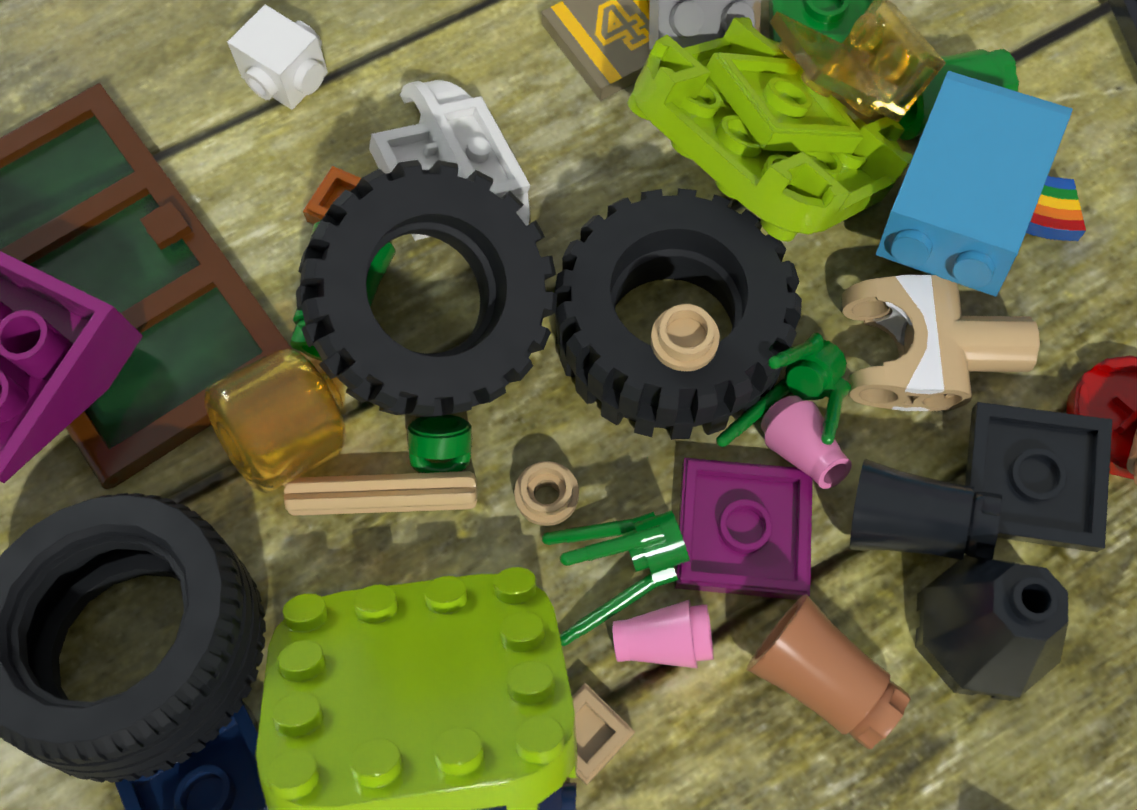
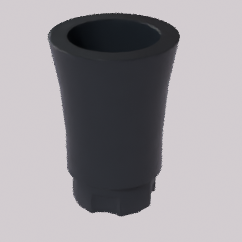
M864 459L855 499L850 550H889L930 554L963 560L965 553L967 556L976 559L993 560L1001 516L1002 495L990 492L974 493V486L919 476Z

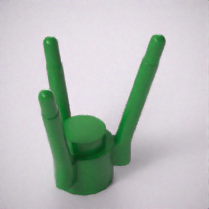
M813 333L805 342L772 356L768 361L770 368L778 369L787 366L786 375L716 438L718 446H727L762 417L772 405L792 392V394L799 396L802 400L829 398L821 440L825 445L832 444L839 424L843 399L851 390L850 383L842 378L847 366L844 353L837 345L823 340L821 334Z
M672 510L656 516L653 511L633 519L566 528L565 530L551 531L543 534L542 542L546 545L624 535L564 552L560 556V562L565 566L629 551L636 572L647 568L650 570V574L559 634L562 646H567L580 636L590 632L656 587L678 580L674 566L690 560Z

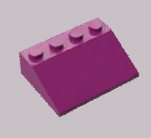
M1 251L0 482L5 483L110 388L143 335L114 306Z

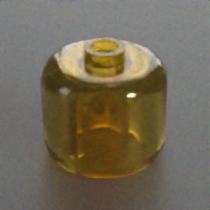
M283 349L274 351L213 382L205 391V409L219 442L243 479L252 488L260 492L271 493L277 491L288 483L329 462L341 453L345 444L346 428L340 407L343 406V400L336 384L326 373L321 374L311 361L295 350Z

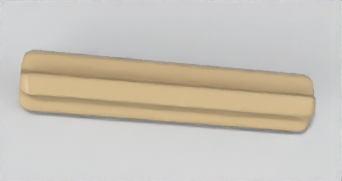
M470 471L295 477L288 479L284 488L285 509L293 516L465 510L476 507L478 496L477 480L475 474Z

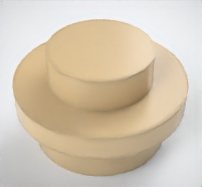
M680 304L664 311L654 322L651 333V346L656 357L664 365L677 371H694L706 366L714 358L720 341L719 329L714 319L704 309L692 304Z

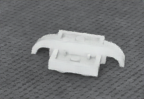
M442 80L424 83L416 81L404 85L400 96L404 103L414 101L421 113L419 124L371 134L369 150L378 168L387 174L392 172L399 162L418 160L422 165V170H429L437 160L457 163L459 168L457 176L465 179L475 170H478L494 179L490 188L491 192L501 198L508 191H511L524 204L516 213L526 226L529 225L528 191L530 184L482 96L472 98L461 87ZM412 234L415 241L431 237L421 234Z

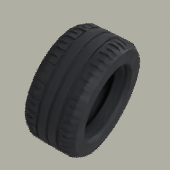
M141 493L105 495L58 510L30 527L1 554L0 738L38 761L70 776L84 780L91 779L102 783L106 780L114 783L121 782L123 779L128 781L139 780L141 776L147 778L157 774L160 769L166 771L174 768L177 762L183 763L191 757L193 751L198 753L206 747V743L209 740L213 741L220 734L219 730L223 726L226 727L232 721L231 717L234 713L239 712L243 705L242 699L248 697L252 690L250 685L256 681L259 672L256 667L261 665L263 659L261 651L265 648V637L263 634L266 632V622L263 619L265 612L261 605L262 600L260 592L256 588V583L249 575L250 573L212 525L203 520L198 513L191 511L189 507L177 504L168 498L162 499L160 496H146ZM140 576L173 577L180 581L184 605L183 615L176 640L156 669L125 692L93 702L69 700L61 687L59 657L68 629L86 605L114 584Z

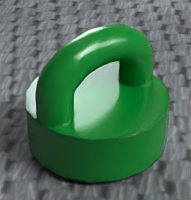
M454 415L419 417L408 425L409 460L416 472H461L467 468L471 460L472 425L466 419ZM427 459H432V460L451 459V460H450V461H446V462H431V461H429V460H427Z

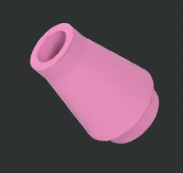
M799 396L785 397L772 405L762 419L761 429L765 434L766 446L813 478L821 488L834 487L849 474L852 467L851 461L842 452L836 439L830 445L822 443L821 435L824 418L814 402L803 401Z
M689 599L627 620L613 621V642L617 662L638 661L698 668V661L714 660L708 605L691 606Z

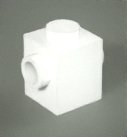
M266 4L227 42L240 75L247 85L265 100L274 98L291 110L306 95L314 93L321 85L324 76L328 73L321 51L322 42L316 32L302 21L293 22Z

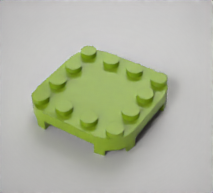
M749 17L733 18L722 38L684 48L667 34L656 40L627 101L628 107L637 116L649 120L669 138L672 147L679 154L692 159L715 180L716 186L722 193L738 200L743 206L759 216L763 229L775 239L789 242L795 238L797 233L813 234L825 231L882 201L913 158L911 153L903 152L897 140L905 129L891 115L866 124L835 97L834 99L864 136L853 153L763 150L709 78L711 72L706 66L713 53L719 52L796 59L805 44L788 32H786L781 42H776L757 31L752 26L753 23Z
M512 567L502 570L498 574H474L459 577L442 576L433 580L388 586L372 585L364 589L342 591L322 597L317 594L308 593L295 596L284 605V620L275 628L268 646L256 750L259 777L268 810H479L506 806L507 810H538V804L561 788L567 777L576 778L577 739L575 710L555 609L546 592L536 586V578L532 571L522 567Z

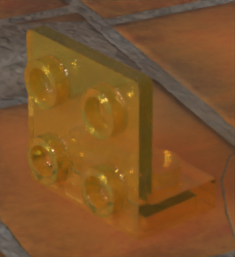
M874 0L866 12L857 19L843 43L780 12H776L770 20V24L782 39L779 44L781 51L803 68L804 72L800 76L802 81L813 91L824 97L829 98L833 92L843 96L851 107L867 117H872L875 112H878L899 122L946 64L898 7L888 0Z

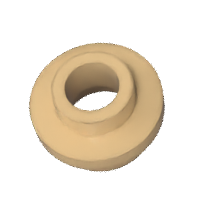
M551 461L538 462L527 467L519 475L514 489L515 502L520 513L530 522L542 526L556 525L569 518L576 509L579 500L578 483L573 473L565 466ZM549 486L557 490L559 497L551 504H542L535 498L537 490Z

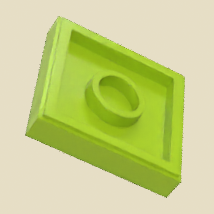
M719 52L713 53L706 66L711 72L709 78L763 150L853 153L864 137L859 128L804 60Z

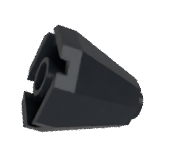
M965 555L963 560H958L917 593V611L920 610V627L916 629L915 648L953 693L966 695L984 694L993 696L991 698L1011 701L1022 696L1061 662L1068 627V591L1047 568L996 559H976Z

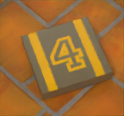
M563 0L541 11L542 26L600 101L634 84L652 50L649 49L650 0Z

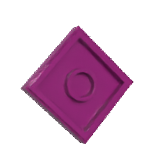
M684 458L678 526L690 561L676 566L678 580L675 581V589L799 600L805 594L810 597L813 478L795 467Z

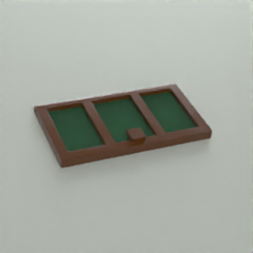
M100 82L0 138V251L114 306L143 335L110 388L66 427L67 432L104 489L118 486L302 367L295 352Z

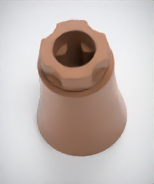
M807 594L797 600L784 614L759 646L747 666L748 671L782 689L821 716L841 734L849 733L867 749H873L878 742L890 734L903 717L905 708L911 700L910 695L904 689L890 680V673L863 653L847 638Z

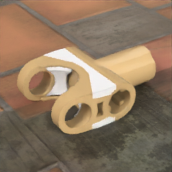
M899 275L875 278L854 284L842 293L843 314L847 318L864 321V325L878 327L885 331L895 341L899 351L898 359L883 362V366L860 369L848 377V382L851 385L849 395L853 401L860 404L900 411H946L956 409L968 404L972 399L969 372H1029L1033 370L1037 363L1040 338L1036 321L1032 320L1030 316H962L958 284L936 275Z

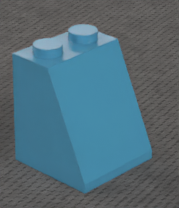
M948 71L890 212L875 255L997 297L1019 252L1073 109Z

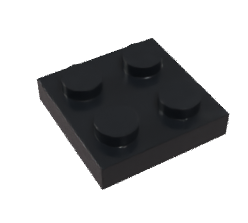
M977 402L971 412L965 485L974 486V493L990 492L1002 495L997 538L1091 552L1105 549L1112 419Z

